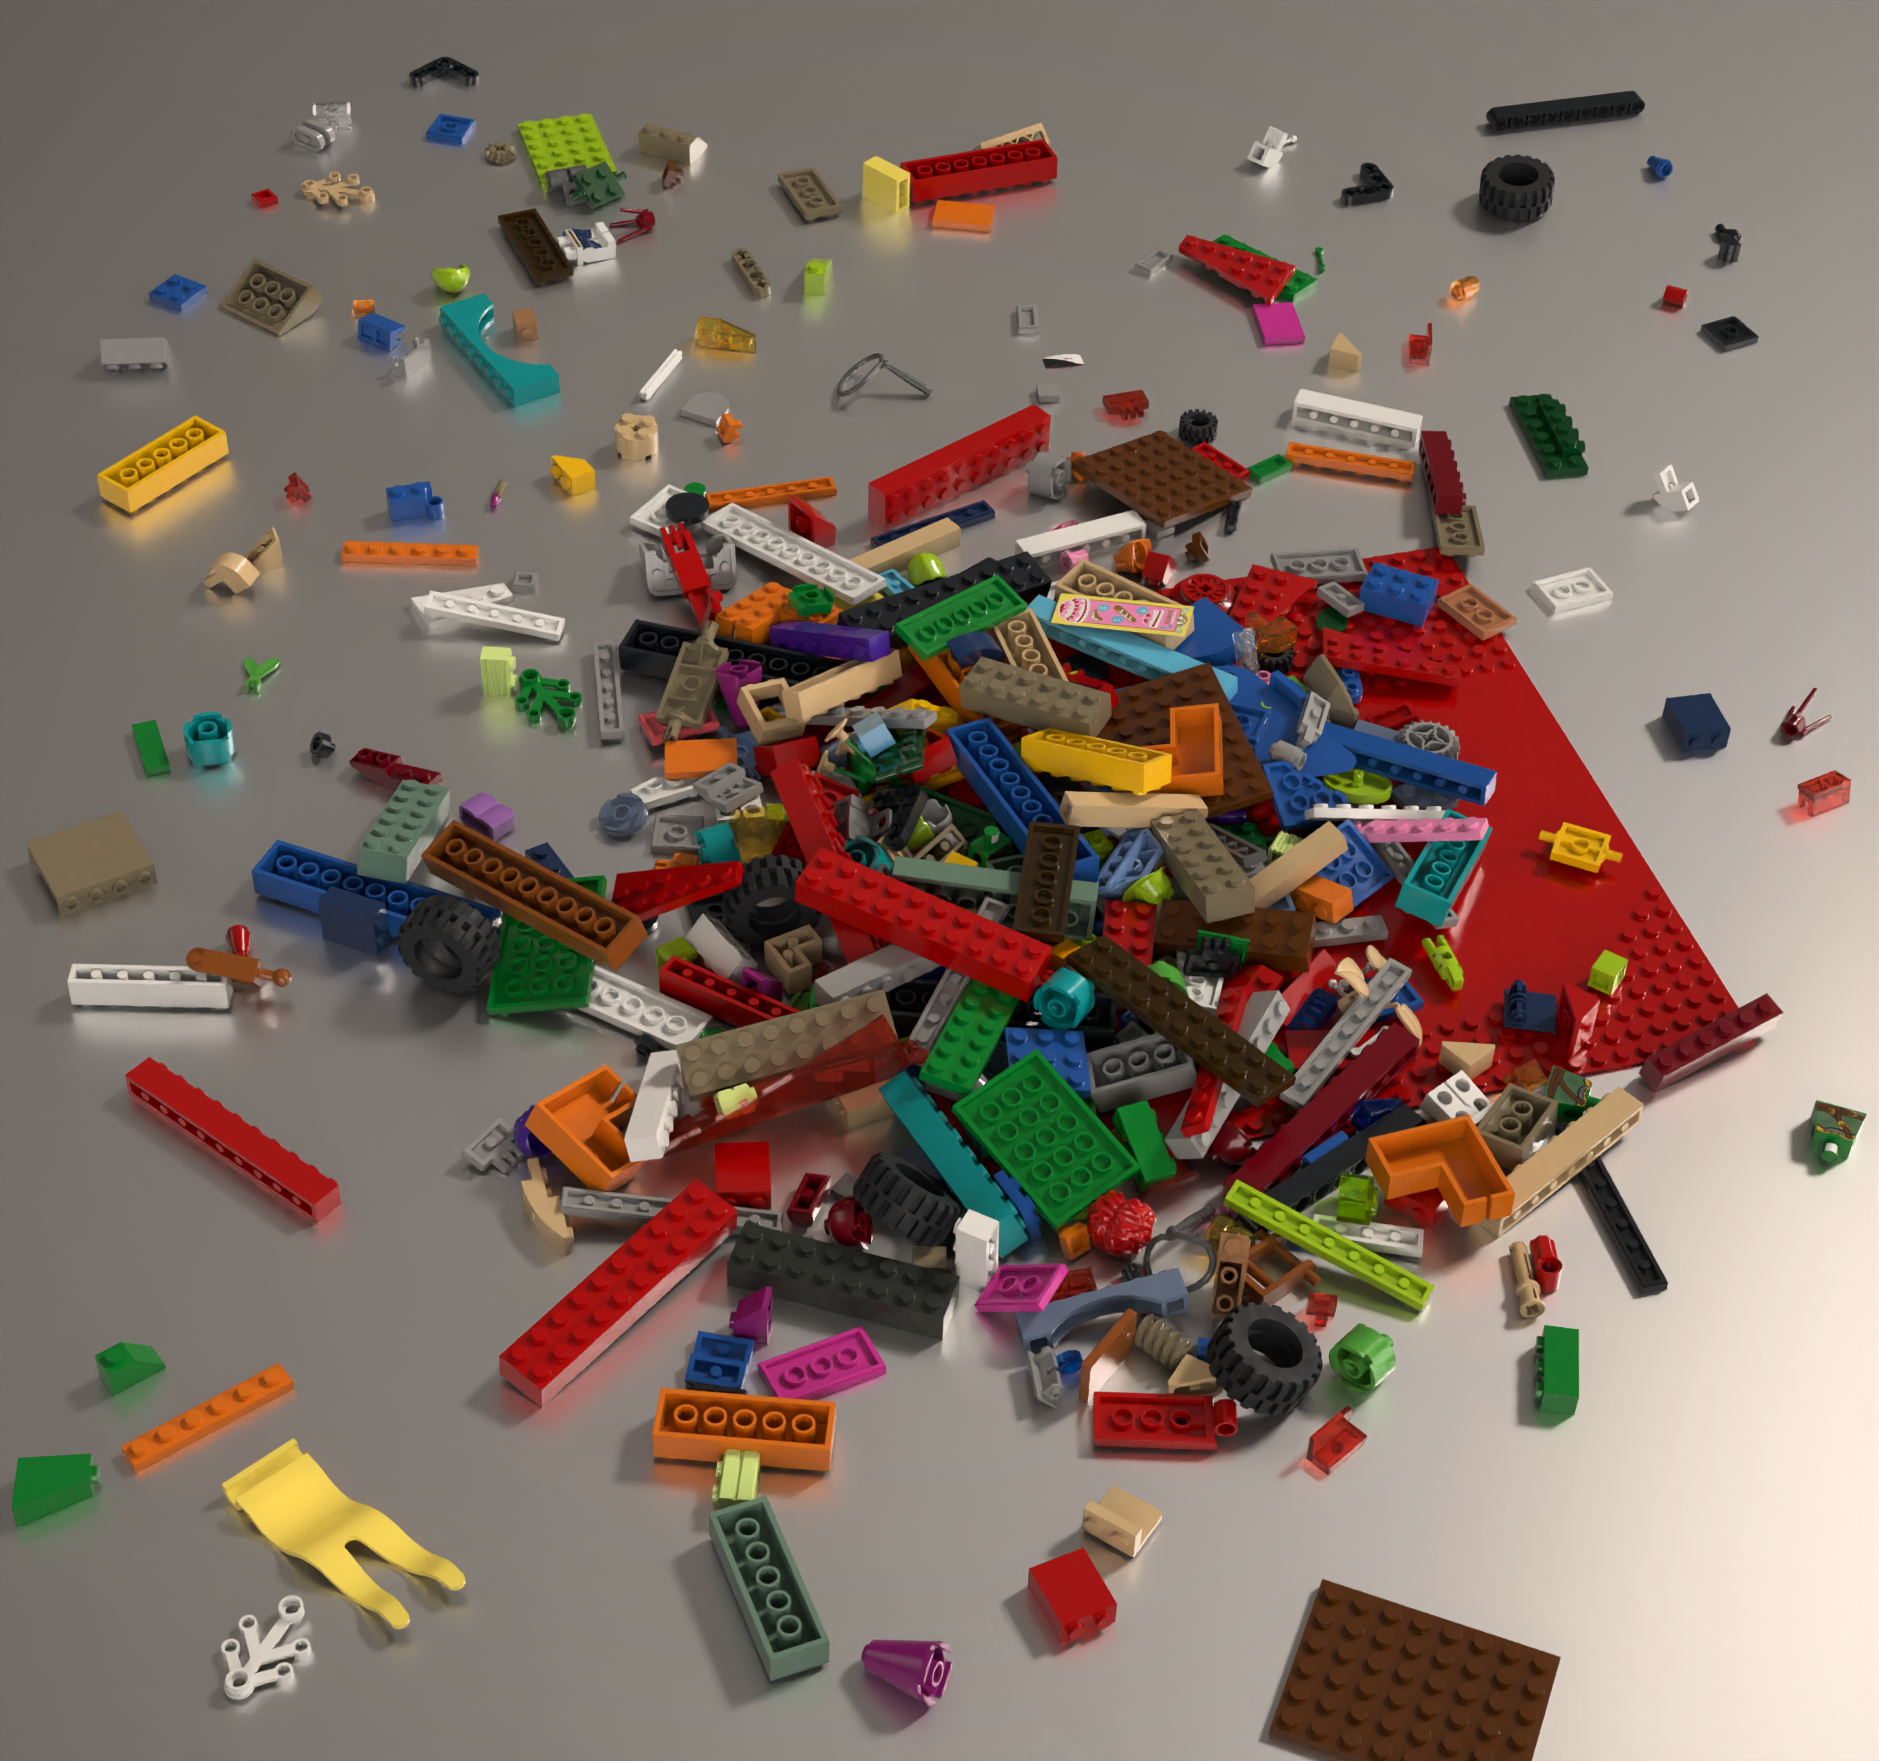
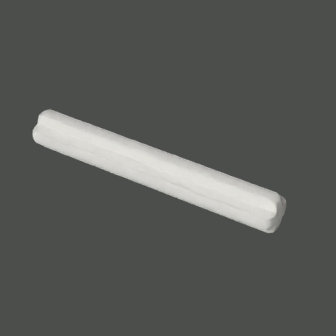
M674 349L640 389L638 392L639 399L647 401L683 358L682 351Z

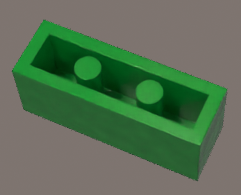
M1147 1100L1117 1108L1112 1117V1122L1122 1146L1141 1166L1140 1172L1134 1175L1140 1192L1170 1184L1176 1174V1163L1173 1157H1169L1165 1136L1162 1132H1159L1157 1127V1116L1154 1109H1150Z
M1544 1325L1542 1336H1537L1535 1353H1540V1358L1536 1359L1535 1375L1540 1376V1381H1536L1535 1398L1540 1399V1411L1574 1415L1579 1399V1329Z

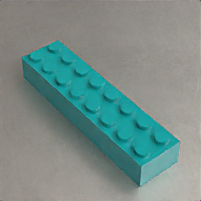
M902 1071L878 1088L895 1116L953 1194L958 1197L957 1199L962 1203L966 1211L969 1209L999 1221V1256L1001 1258L1005 1257L1027 1241L1029 1238L1023 1231L1027 1226L1009 1199H1006L997 1183L993 1182L987 1170L978 1162L969 1146L965 1145L959 1133L950 1125L943 1112L937 1108L931 1096L924 1091L915 1076L910 1079L907 1073Z

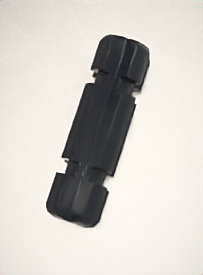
M1239 500L1230 501L1224 527L1226 532L1230 531L1233 533L1236 531L1242 504Z

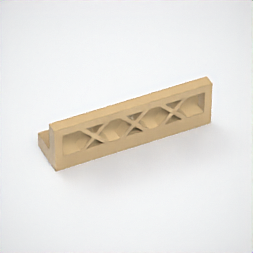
M1038 123L979 143L972 151L1016 144L1024 140L1027 142L1034 141L1033 137H1036L1038 134L1048 145L1050 141L1042 123Z

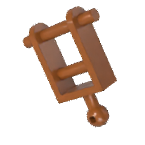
M194 948L186 956V963L193 971L231 978L233 983L261 988L264 979L273 981L276 986L285 987L292 980L291 973L287 969L267 970L266 964L256 958L204 948Z
M1260 1229L1256 1233L1255 1237L1260 1242L1249 1250L1246 1273L1251 1275L1265 1289L1246 1274L1242 1297L1249 1303L1254 1302L1256 1305L1257 1302H1266L1268 1306H1272L1307 1281L1315 1288L1322 1283V1279L1315 1273L1316 1264L1311 1260L1301 1262L1282 1245L1284 1237L1276 1233L1270 1235L1264 1229ZM1274 1254L1292 1268L1291 1271L1276 1281H1273L1257 1267V1265Z

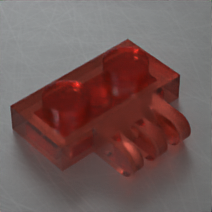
M1143 390L1105 395L1102 400L1109 415L1120 414L1123 420H1128V415L1131 419H1135L1136 414L1139 418L1144 417L1143 409H1149V400Z

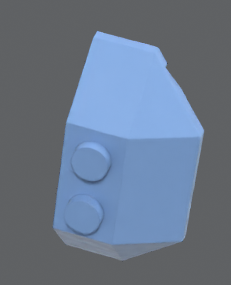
M1148 827L1126 832L1100 870L1098 881L1094 882L1099 883L1097 897L1109 900L1122 899L1124 893L1135 882L1150 874L1164 850Z

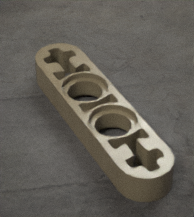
M743 248L733 250L732 263L753 295L759 298L768 297L771 294V284L751 253Z

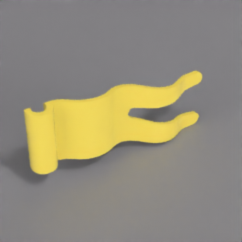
M294 1438L222 1483L223 1492L230 1504L237 1511L243 1510L271 1544L280 1551L303 1559L314 1566L347 1597L364 1608L380 1614L395 1629L405 1628L409 1624V1614L393 1595L380 1588L359 1566L345 1548L346 1543L349 1541L357 1540L396 1567L413 1574L431 1577L450 1590H460L465 1585L464 1574L452 1562L425 1550L380 1511L368 1505L355 1502L345 1496L308 1453L304 1455L301 1453L298 1442Z

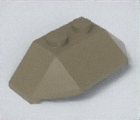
M1324 654L1318 655L1304 675L1303 685L1331 704L1328 711L1330 723L1354 730L1359 718V712L1357 708H1354L1352 699L1343 681Z
M951 823L911 858L944 862L951 851L966 857L968 842Z

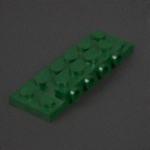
M1550 394L1510 397L1509 405L1546 478L1587 475L1588 466L1582 456V453L1585 452V442L1583 440L1579 441L1578 429L1572 427V417L1566 416L1565 404H1560L1558 399H1553Z

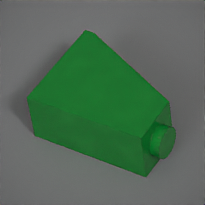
M92 1454L18 1458L11 1507L16 1525L27 1524L92 1497L94 1485L100 1482L99 1465H94Z

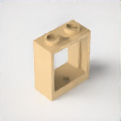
M784 678L770 679L766 682L748 684L740 688L737 704L759 746L803 736L807 722L799 723L795 719L788 718L765 722L754 702L778 696L784 707L782 690L789 688Z

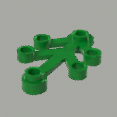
M535 669L522 671L519 677V685L522 687V690L515 699V708L519 711L529 709L528 697L533 690L537 695L531 709L527 711V721L529 723L537 724L541 721V709L545 703L557 715V722L561 727H572L576 722V711L571 707H562L555 699L568 701L570 706L578 707L582 704L581 693L569 692L570 682L566 679L542 678ZM544 687H553L556 688V690H548Z

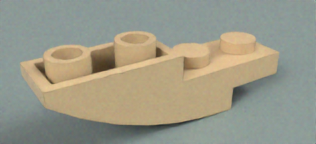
M538 1157L527 1159L529 1180L521 1181L522 1199L526 1211L544 1239L562 1254L570 1255V1244L575 1243L572 1226H566V1223L569 1222V1215L559 1212L561 1203L559 1196L552 1197L551 1188H545V1184L548 1183L545 1167L540 1168Z

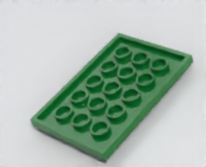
M605 875L567 878L605 898L607 886ZM503 912L498 937L500 939L501 954L492 973L487 1003L489 1015L589 1007L595 961Z
M1035 1049L952 1106V1112L1009 1178L1013 1176L1022 1189L1021 1192L1024 1196L1028 1195L1037 1211L1055 1231L1089 1208V1205L1095 1202L1098 1197L1107 1194L1110 1190L1116 1189L1140 1172L1141 1166L1038 1049Z

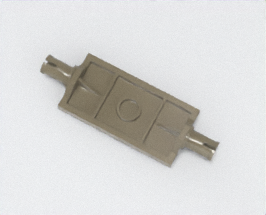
M710 620L704 623L701 635L693 643L683 642L655 716L657 723L667 724L662 736L665 741H671L672 737V741H677L682 727L702 730L718 686L715 669L719 665L726 663L729 656L728 648L718 647L714 643L719 629V625L714 621H711L710 627Z

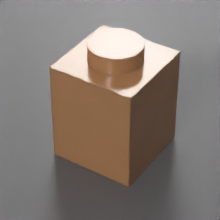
M533 308L512 311L513 327L517 341L538 339L537 320Z

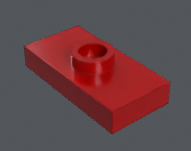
M1406 700L1365 717V721L1392 730H1399L1404 728V725H1410L1412 721L1418 722V715L1410 702Z

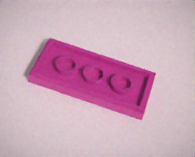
M863 1326L757 1364L758 1372L772 1397L815 1400L886 1373V1365Z

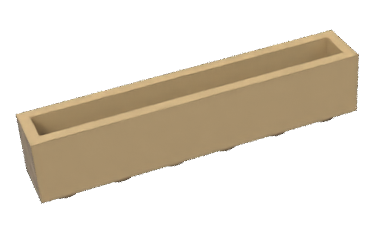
M891 648L890 655L873 662L851 660L782 690L786 718L795 719L799 723L807 722L814 715L825 714L832 707H841L848 700L861 698V694L874 692L881 685L894 683L895 679L903 676L898 649Z

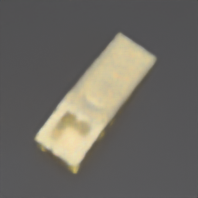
M699 317L695 328V347L756 354L755 334L720 318Z

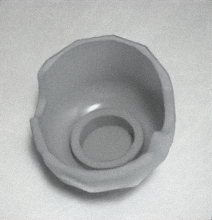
M935 799L927 801L921 816L923 821L930 827L931 832L939 834L951 824L952 814L946 804L942 807Z

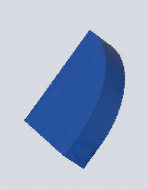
M1203 597L1190 605L1194 606V631L1174 650L1202 663L1210 662L1212 667L1224 666L1226 662L1230 661L1233 663L1253 651L1252 637L1250 632L1207 598Z

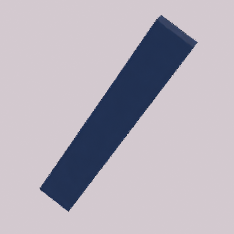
M985 500L872 537L870 544L875 549L946 517L963 529L995 518V511Z

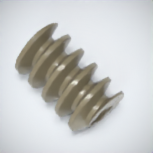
M1150 1313L1138 1326L1134 1343L1137 1347L1143 1348L1147 1354H1152L1153 1358L1157 1361L1161 1360L1164 1366L1170 1367V1370L1174 1372L1186 1354L1195 1357L1198 1349L1197 1344L1189 1348V1338L1186 1337L1181 1340L1182 1334L1178 1331L1172 1334L1173 1327L1170 1325L1163 1328L1164 1321L1161 1319L1154 1323L1155 1315Z

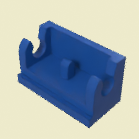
M375 313L358 319L359 339L388 351L393 350L394 347L403 342V339H397V336L405 331V325Z

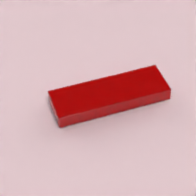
M1206 442L1191 449L1197 451L1205 459L1211 460L1221 469L1227 470L1237 479L1245 480L1250 477L1248 469Z

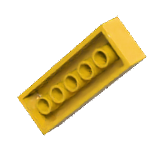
M196 415L97 474L100 496L129 513L136 511L146 503L154 500L159 495L228 454L226 432Z
M1047 728L1021 738V758L1032 772L1046 771L1050 772V775L1054 777L1068 776L1071 777L1072 781H1090L1091 785L1094 786L1107 785L1111 786L1112 790L1132 791V794L1139 796L1146 795L1151 790H1159L1161 786L1171 783L1172 754L1055 728Z

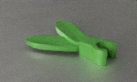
M279 658L269 659L259 667L254 659H245L244 667L249 675V679L245 681L246 692H249V689L255 687L256 693L260 692L261 678L279 666Z

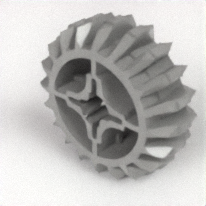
M1420 720L1419 723L1412 721L1410 725H1404L1396 739L1398 743L1456 760L1460 753L1459 737L1455 735V731L1449 730L1447 725L1441 726L1440 722L1432 723L1431 720L1429 722Z

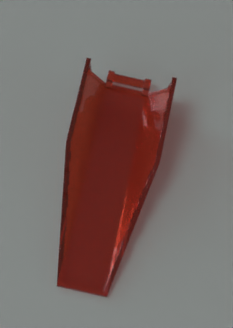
M882 1014L789 1074L750 1085L749 1088L754 1087L757 1098L750 1102L747 1099L738 1103L739 1108L728 1115H725L723 1112L718 1114L712 1099H708L703 1103L704 1109L693 1117L690 1114H686L673 1124V1132L669 1134V1146L665 1148L663 1157L886 1081L915 1062L918 1064L925 1063L928 1058V1052L925 1048L918 1047V1044L911 1039L900 1043Z

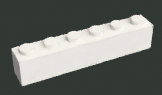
M1305 389L1299 390L1294 401L1292 420L1409 446H1415L1421 431L1423 415Z
M1135 510L1016 540L1015 555L1028 551L1039 566L1044 569L1059 565V558L1062 552H1074L1083 549L1090 557L1120 549L1125 544L1136 539H1145L1146 523Z
M72 964L67 980L72 1004L229 1008L233 993L231 978L196 972L188 966Z
M676 1050L650 1054L624 1137L630 1162L663 1158L665 1148L669 1146V1134L673 1132V1120L678 1114L677 1106L682 1101V1089L686 1087Z

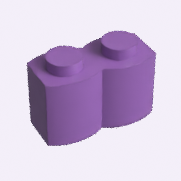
M484 792L478 793L459 806L460 820L467 827L477 830L478 833L494 841L515 828L514 812L509 807L498 804L493 796H489Z

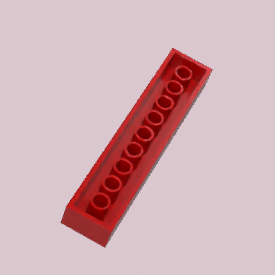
M1033 404L869 482L868 519L884 531L1035 458L1039 452H1048L1051 415Z
M795 758L771 771L770 774L807 865L820 847L853 861L851 855L844 850L846 842L840 832L837 833V820L832 813L829 814L828 808L831 807L826 796L820 792V789L823 788L816 775H812L809 767L806 764L802 765ZM828 916L848 964L883 949L887 945V941Z
M822 847L818 849L796 880V902L1022 1001L1028 1002L1050 967L1052 946Z
M695 1179L499 1355L500 1375L539 1407H544L736 1230L738 1210L699 1180Z

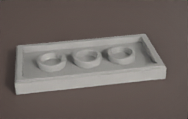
M1358 547L1271 553L1270 557L1273 569L1315 579L1317 584H1328L1333 581L1336 583L1364 581L1368 575Z

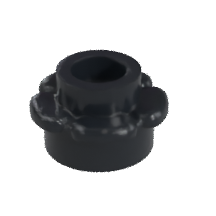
M642 1034L639 1039L634 1040L636 1045L635 1051L644 1058H648L651 1053L656 1052L659 1048L658 1043L645 1034Z

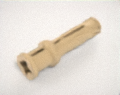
M1516 1241L1509 1246V1251L1517 1278L1515 1293L1521 1302L1519 1311L1523 1317L1536 1318L1545 1311L1544 1303L1539 1297L1541 1292L1540 1285L1534 1280L1526 1243Z

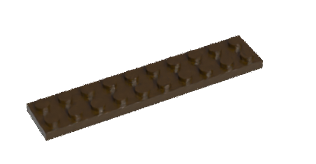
M1106 935L1100 936L1067 955L1066 964L1085 978L1091 980L1095 986L1257 1108L1295 1085V1075Z

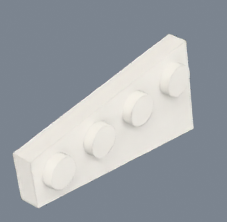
M504 583L444 592L445 594L502 606L514 602L512 593ZM429 595L411 598L412 607L430 630L459 621L424 613V607Z
M665 776L661 778L654 777L631 789L630 793L638 795L648 810L697 795L698 793L692 784L701 778L665 779Z
M1177 951L1176 964L1183 976L1188 997L1215 1016L1224 978L1184 976L1183 966L1187 953Z

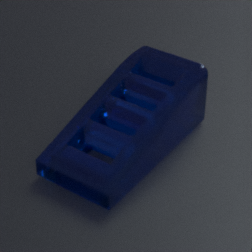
M1317 987L1293 1017L1287 1029L1320 1030L1336 1012L1338 997ZM1300 1022H1303V1023H1305V1024H1307V1025H1309V1026H1311V1027L1308 1028L1307 1026L1301 1024Z
M1401 1098L1358 1101L1350 1123L1358 1132L1367 1129L1368 1126L1401 1106L1403 1100Z

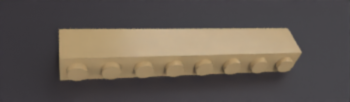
M1620 1087L1612 1093H1606L1597 1105L1589 1107L1576 1122H1570L1561 1134L1553 1136L1541 1150H1535L1522 1165L1518 1164L1511 1174L1506 1177L1515 1192L1511 1216L1490 1221L1484 1217L1483 1222L1479 1224L1499 1238L1638 1125L1642 1120L1644 1104Z

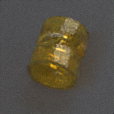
M1225 1213L1218 1215L1210 1223L1203 1239L1217 1251L1219 1250L1221 1232L1249 1236L1251 1241L1250 1248L1256 1243L1255 1234L1243 1226L1238 1227L1236 1221Z

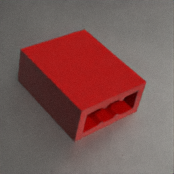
M769 1141L714 1143L716 1194L731 1206L771 1209Z
M1438 1188L1388 1200L1385 1197L1383 1203L1392 1210L1409 1217L1416 1223L1422 1224L1429 1229H1432L1449 1208Z
M1084 1547L1029 1568L1028 1588L1060 1643L1070 1639H1079L1087 1632L1095 1629H1104L1115 1622L1117 1603Z

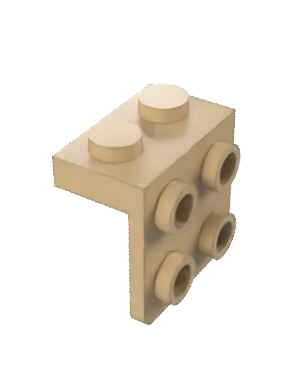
M1111 1487L1099 1504L1090 1500L1084 1507L1082 1530L1134 1558L1161 1521L1162 1512L1118 1487Z

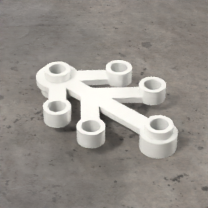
M291 1595L279 1602L280 1618L261 1644L257 1635L259 1629L257 1618L253 1615H245L239 1620L240 1633L245 1636L250 1659L243 1668L239 1660L241 1655L240 1643L236 1639H227L222 1643V1656L227 1660L230 1671L223 1682L224 1692L228 1697L243 1699L252 1694L256 1686L273 1681L285 1685L294 1679L293 1667L287 1662L279 1663L274 1669L256 1672L261 1665L293 1656L297 1660H305L311 1655L310 1642L305 1638H299L291 1644L274 1648L289 1626L298 1623L303 1618L305 1610L301 1598ZM246 1624H253L250 1628L244 1627ZM300 1647H306L303 1651H297ZM229 1648H236V1649H235L234 1651H232V1652H227V1651H226V1650L229 1649ZM283 1671H288V1672H289V1673H288L287 1675H285V1676L279 1675V1674H280L281 1672H283ZM238 1684H244L240 1687H235Z

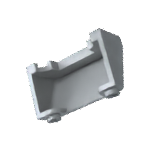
M728 534L712 536L706 543L707 554H699L712 584L711 591L732 588L737 582L735 545ZM654 542L639 543L640 558L650 593L655 596L682 594L668 558H663L660 546Z

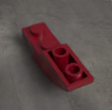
M368 748L360 750L349 761L350 765L365 777L394 792L402 780H416L418 783L439 785L443 781L440 772L405 765L402 762L401 756Z

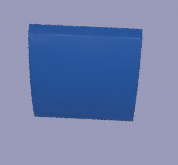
M698 1331L694 1351L690 1355L684 1379L685 1382H698V1384L714 1385V1387L718 1388L720 1386H741V1389H743L752 1360L755 1341Z

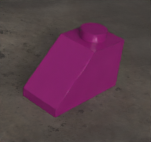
M749 967L742 969L743 986L779 1002L783 1001V983L777 978L761 970Z
M766 1286L738 1301L736 1312H731L729 1329H733L734 1337L754 1340L755 1344L768 1345L773 1324L772 1287Z

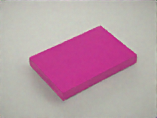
M1292 302L1272 303L1271 306L1268 304H1253L1252 311L1265 345L1305 342V335Z
M1064 1263L1000 1265L974 1306L979 1312L1043 1311L1069 1270Z

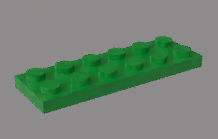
M1223 234L1213 241L1221 245L1279 261L1260 250H1256L1245 243L1233 239L1229 235ZM1295 269L1294 275L1279 295L1294 302L1317 287L1318 279Z
M997 574L896 623L894 631L923 661H926L948 650L946 642L952 638L969 632H984L1026 611L1028 604Z
M971 978L921 1069L919 1080L964 1096L972 1093L1020 999Z

